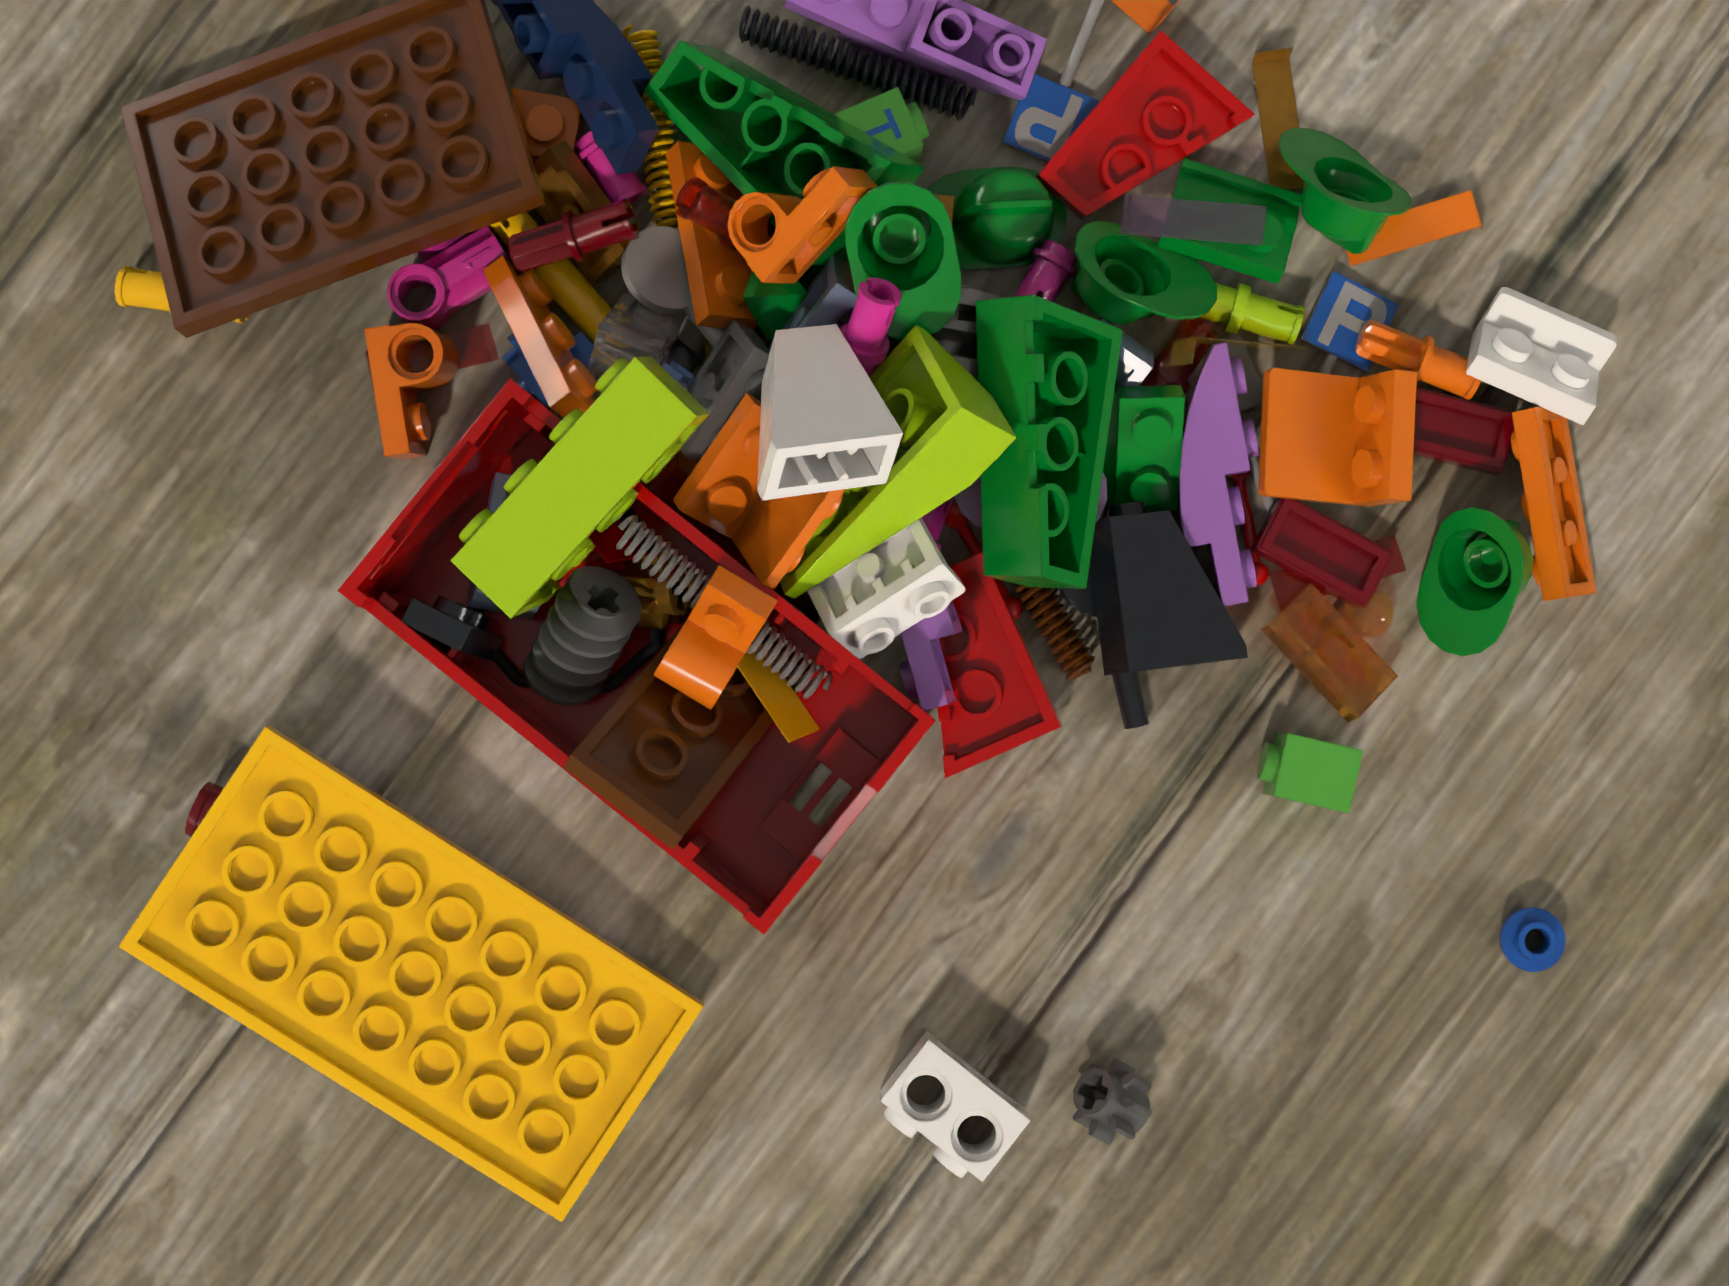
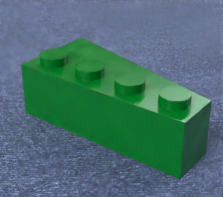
M680 40L644 90L651 100L743 195L762 192L791 195L803 200L802 192L806 184L819 172L832 166L864 170L877 186L888 182L914 183L926 168L719 48ZM772 213L769 221L776 228L775 216ZM845 229L812 265H825L832 255L849 264L845 246Z
M1036 295L976 301L978 382L994 397L1016 436V439L1000 457L981 475L984 575L1027 587L1086 589L1123 330Z

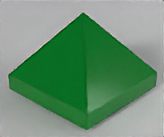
M752 271L743 298L765 339H774L775 331L783 329L808 293L799 281L795 284L762 283Z

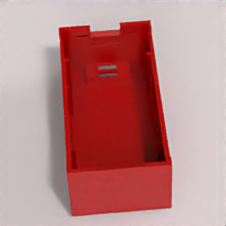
M510 378L337 591L358 608L367 610L564 769L563 767L571 753L658 652L615 690L607 693H598L593 700L582 705L564 706L547 701L537 695L531 688H521L513 684L494 661L460 652L401 621L412 598L434 605L438 595H441L467 606L470 579L450 561L465 545L458 538L459 534L477 514L487 508L491 483L496 472L512 475L531 458L539 463L542 460L544 450L552 449L555 446V443L549 439V435L561 419ZM638 482L633 487L638 495L630 507L643 522H646L649 529L654 528L655 535H662L663 542L670 541L671 549L679 548L680 555L688 556V562L695 561L696 569L703 568L704 575L711 574L713 576L720 565L778 600L767 618L769 627L776 626L777 633L785 634V640L792 639L793 646L801 647V653L808 652L809 659L815 658L817 665H824L825 672L831 671L833 676L832 683L828 691L823 688L827 679L825 677L816 691L806 699H803L802 694L805 688L800 692H796V695L819 727V730L788 743L775 722H773L674 850L570 772L565 771L744 915L743 919L764 935L936 720L773 589L761 584L758 577ZM621 516L615 523L619 526L625 519ZM628 525V526L622 531L624 534H625V532L627 531V529H628V527H629L630 525ZM635 533V534L629 539L630 543L633 541V539L635 538V536L637 535V533ZM644 541L635 548L637 552L644 544ZM633 558L627 559V564L632 563ZM705 582L700 586V591L705 585ZM561 587L548 602L540 605L531 620L519 617L510 619L504 614L485 611V615L492 618L486 630L504 638L499 649L522 675L524 659L531 652L532 643L539 636L540 627L547 620L548 611L555 603L556 595ZM690 613L684 615V622L687 620ZM667 624L664 630V642L660 650L682 624ZM636 625L631 632L629 641L623 647L620 657L614 663L613 670L606 680L651 642L652 628ZM819 671L814 673L809 683L818 675ZM822 763L832 772L803 809L799 811L789 802L819 764ZM841 778L852 789L823 825L819 827L808 817L837 780Z

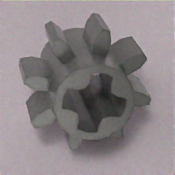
M1114 1058L1108 1071L1092 1064L1089 1066V1070L1078 1079L1073 1089L1074 1104L1078 1109L1072 1116L1073 1120L1089 1128V1135L1108 1145L1114 1140L1116 1132L1132 1140L1135 1138V1133L1145 1125L1148 1117L1151 1116L1150 1101L1146 1093L1152 1085L1147 1080L1136 1075L1134 1068Z

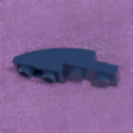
M491 0L499 8L514 35L519 51L525 54L538 79L562 78L567 94L577 104L592 131L596 145L603 150L615 173L618 175L639 171L659 130L642 100L644 90L649 84L652 75L613 21L593 0Z

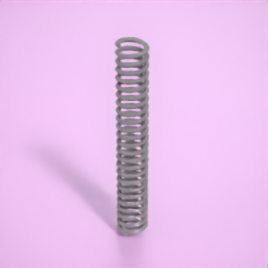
M638 515L626 518L618 528L623 531L629 524L630 526L616 544V550L622 549L626 542L638 531L631 544L624 551L625 556H630L635 548L647 537L642 547L634 555L633 563L639 562L647 550L655 544L650 554L641 563V569H646L654 558L663 551L658 561L649 570V575L654 576L662 565L672 557L666 568L657 577L658 583L663 582L680 563L677 571L667 581L666 589H671L680 576L689 569L685 578L675 588L674 596L680 595L688 583L697 576L694 583L682 596V602L689 601L696 590L705 582L702 590L690 603V608L693 609L712 575H704L703 568L696 569L695 561L688 562V556L680 555L679 548L671 549V542H663L662 535L655 536L654 528L647 529L646 522L638 523ZM766 620L761 632L755 637L748 648L747 654L754 653L764 638L771 633L769 639L756 652L755 661L761 660L773 643L779 639L777 645L764 658L763 667L769 666L776 659L781 649L787 645L786 650L771 666V673L778 672L789 656L795 652L793 658L780 671L779 680L785 679L790 674L787 679V686H792L796 683L795 692H800L805 688L802 694L803 699H806L816 691L821 681L827 677L823 688L828 691L833 679L832 672H825L824 665H817L815 658L809 659L808 652L801 653L800 646H793L792 639L785 640V634L777 633L776 626L769 627V622ZM803 658L802 663L792 672L797 662ZM811 664L810 669L801 677L806 667ZM819 671L818 675L809 683L814 673Z

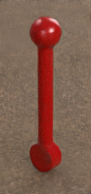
M1251 464L1248 472L1227 476L1229 480L1234 481L1235 487H1239L1245 516V524L1241 525L1246 550L1251 549L1256 539L1246 477L1251 472ZM1251 552L1257 586L1267 581L1269 570L1261 562L1260 556Z
M952 504L945 519L946 526L957 530L972 556L983 552L967 524L968 519L961 513L957 504ZM996 579L1014 619H1018L1023 612L1022 602L1017 597L1010 596L1002 581Z

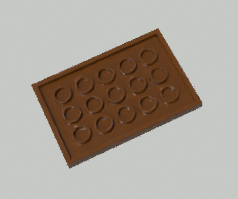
M399 0L121 107L174 328L186 338L546 204L485 0Z

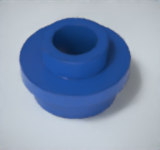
M1527 907L1513 912L1506 918L1500 929L1499 944L1504 957L1513 966L1528 972H1539L1552 967L1562 956L1565 948V932L1559 920L1550 912L1539 908ZM1538 928L1543 934V944L1538 950L1530 952L1525 946V937L1530 930Z

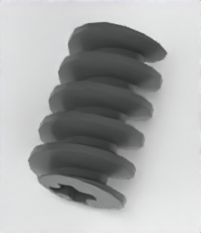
M584 566L572 571L569 583H566L558 591L556 601L548 611L547 620L541 625L539 636L533 641L531 652L524 659L522 669L524 678L537 695L549 702L564 706L582 705L593 700L605 684L606 678L612 672L614 663L620 657L623 647L629 641L632 630L640 620L642 607L639 595L629 580L615 571L600 566Z

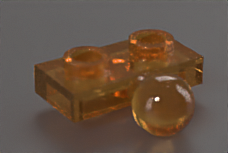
M1310 583L1301 589L1261 630L1349 723L1359 718L1398 677L1389 665L1363 639L1374 638L1386 632L1392 624L1394 608L1389 597L1376 589L1373 597L1363 606L1345 602L1342 616Z

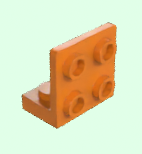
M1282 368L1266 370L1263 374L1259 494L1263 497L1365 507L1411 501L1417 372L1393 369L1358 378Z
M746 393L673 498V501L682 513L731 538L755 576L758 577L759 582L770 589H774L783 576L791 572L799 564L804 554L805 545L823 520L831 517L836 512L842 501L845 489L762 501L757 492L761 401Z

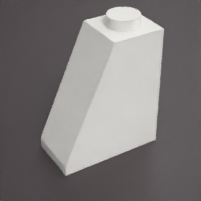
M837 324L776 330L762 380L757 492L762 501L887 483L903 432Z

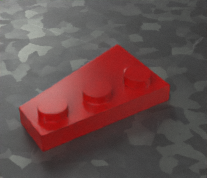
M1160 31L1039 172L1036 178L1040 180L1054 197L1079 219L1083 220L1245 123L1256 114L1164 32Z
M983 552L950 566L962 581L965 592L953 599L963 632L939 638L956 698L955 701L947 705L937 707L939 721H941L945 778L1062 727L1061 720L996 578L984 575Z

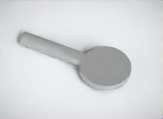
M653 226L643 229L639 232L638 239L628 243L621 259L622 276L628 290L647 308L665 314L684 312L696 326L679 230L667 226ZM696 326L713 348L726 330Z

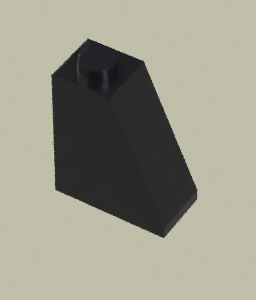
M1130 502L1107 506V518L1100 519L1095 523L1090 558L1104 676L1248 658L1247 646L1170 511L1146 513L1144 502Z

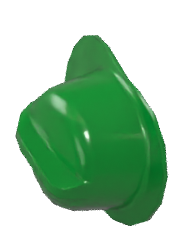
M1291 128L1281 134L1278 147L1283 159L1304 179L1301 207L1304 220L1325 238L1352 254L1363 253L1369 248L1374 237L1381 231L1390 215H1400L1410 210L1412 198L1408 192L1396 182L1381 174L1364 157L1342 140L1325 132L1309 128Z
M1015 166L961 170L942 176L927 188L933 194L955 196L952 229L960 269L980 270L1030 265L1035 259L1031 255L1033 248H1041L1045 239L1059 244L1065 232L1066 209L1064 204L1054 197L1040 180L1036 178L1039 174L1037 171Z
M888 182L867 191L853 205L845 223V246L856 298L858 296L859 284L861 281L865 282L866 278L872 277L887 280L893 283L902 294L900 304L896 307L887 335L903 340L916 325L926 330L930 335L934 334L954 316L961 299V272L952 224L946 208L929 189L910 182Z
M1097 220L1085 224L1075 236L1074 250L1080 265L1072 281L1071 290L1101 319L1103 318L1113 324L1128 325L1144 318L1152 317L1155 314L1173 319H1195L1209 313L1217 301V285L1210 272L1192 257L1158 247V242L1142 237L1134 231L1114 222Z
M1477 507L1457 510L1442 521L1419 584L1416 605L1419 622L1427 637L1444 652L1458 656L1482 653L1497 642L1505 629L1517 596L1525 589L1533 570L1532 552L1529 543L1519 531L1520 523L1511 519L1503 520L1492 511Z

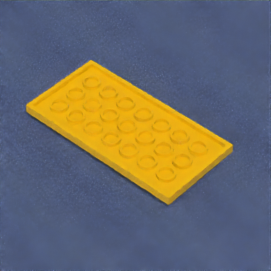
M270 725L264 727L118 946L560 1222H563L704 1007L703 1001Z

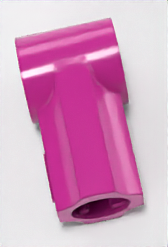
M486 226L421 264H409L398 269L392 275L387 285V298L391 308L404 324L418 323L438 330L448 321L451 314L492 291L483 270L502 255L507 260L509 259L489 227ZM422 285L436 290V298L427 310L411 312L405 309V298L413 288Z

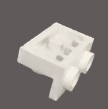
M1502 287L1472 333L1466 374L1584 425L1596 408L1599 372L1615 350L1617 336L1511 288Z
M920 518L807 592L829 635L858 659H861L868 654L885 649L891 644L894 637L922 619L941 613L946 609L950 601L965 592V587L960 578L947 565L923 519Z

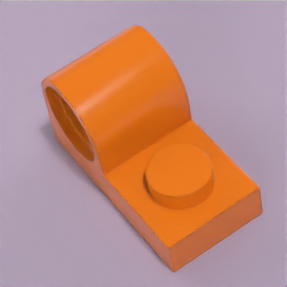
M832 166L819 172L806 184L802 192L803 200L799 197L762 192L745 194L735 202L730 210L727 224L729 237L735 248L747 261L746 264L762 283L795 284L845 229V223L853 205L867 191L878 186L864 170ZM773 213L776 228L773 237L770 238L767 226L768 220Z
M418 323L366 328L364 331L384 456L400 460L426 456L424 440L431 438V423L426 405L423 402H418L416 392L445 386L455 376L459 367L457 348L447 335ZM425 340L429 341L434 351L432 363L425 371L416 373L410 364V354L418 343Z
M719 565L660 662L654 676L711 710L778 600Z

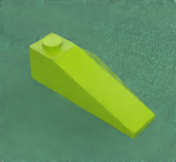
M918 325L906 335L870 376V380L903 432L887 483L845 489L842 501L836 512L831 517L823 520L805 545L804 554L799 564L791 572L786 573L780 581L784 594L793 599H796L971 486L1016 439L1013 430L994 397L926 330Z

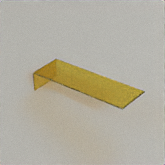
M1191 337L1173 341L1170 366L1193 364L1196 343L1216 345L1227 342V346L1281 351L1308 347Z

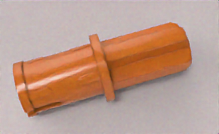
M1369 321L1358 335L1355 352L1359 356L1391 369L1417 372V382L1419 380L1467 400L1473 397L1481 383V380L1466 374L1467 357L1435 345V339L1430 335L1419 339L1377 321Z

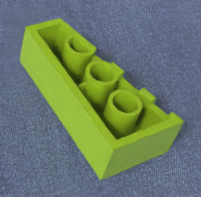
M651 356L634 357L631 362L622 357L611 365L595 385V388L601 395L584 413L576 408L565 416L549 435V439L555 443V446L539 463L531 458L520 466L503 487L510 494L494 513L488 508L481 511L459 534L458 538L465 545L450 561L510 619L550 600L561 587L556 581L573 567L580 565L595 548V545L588 536L595 529L600 533L620 519L634 503L638 495L633 487L640 480L648 483L656 477L710 415Z

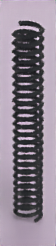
M750 5L746 6L743 11L739 27L741 43L749 41L751 47L758 44L760 50L767 47L769 53L777 51L779 57L786 54L788 60L796 58L797 63L805 60L807 67L814 64L816 70L824 68L826 74L833 70L835 77L841 74L844 80L852 77L854 84L861 81L863 87L871 83L873 91L880 87L881 92L885 93L898 87L904 100L907 97L910 103L918 100L919 107L921 108L927 104L929 111L936 107L938 114L946 110L947 117L949 118L955 114L957 121L964 118L970 105L974 106L977 90L975 87L972 88L965 100L968 89L966 83L960 87L955 98L958 88L957 80L951 83L946 94L949 80L945 77L942 79L936 92L939 81L938 73L933 75L927 88L930 73L928 70L924 71L917 86L920 75L919 66L914 68L907 84L911 70L910 63L904 66L898 80L902 63L900 60L896 61L888 78L892 63L891 56L886 58L878 76L883 56L881 53L877 54L869 72L873 57L872 49L867 51L864 62L859 70L864 52L863 46L858 48L850 66L855 46L853 43L849 44L840 64L845 45L844 39L839 41L831 60L836 39L834 36L830 37L821 58L826 39L825 32L820 34L816 48L811 56L817 35L816 29L810 32L809 39L802 52L808 30L806 25L801 28L797 42L792 50L798 29L797 22L792 24L788 38L783 46L789 24L787 19L783 20L774 42L775 32L779 23L778 15L773 17L769 32L764 40L765 30L770 19L769 12L763 15L760 28L755 36L756 25L761 14L759 8L754 11L750 26L745 34L746 24L751 13Z

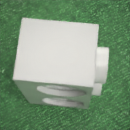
M928 1031L924 1033L880 1089V1101L887 1106L882 1113L883 1116L906 1136L913 1138L917 1131H919L938 1146L933 1152L934 1157L960 1178H963L969 1171L983 1182L1031 1121L1027 1110ZM930 1075L942 1083L943 1092L937 1101L929 1105H920L909 1098L907 1088L911 1081L918 1076ZM983 1116L993 1124L990 1137L983 1143L975 1145L961 1140L957 1135L960 1124L968 1117Z

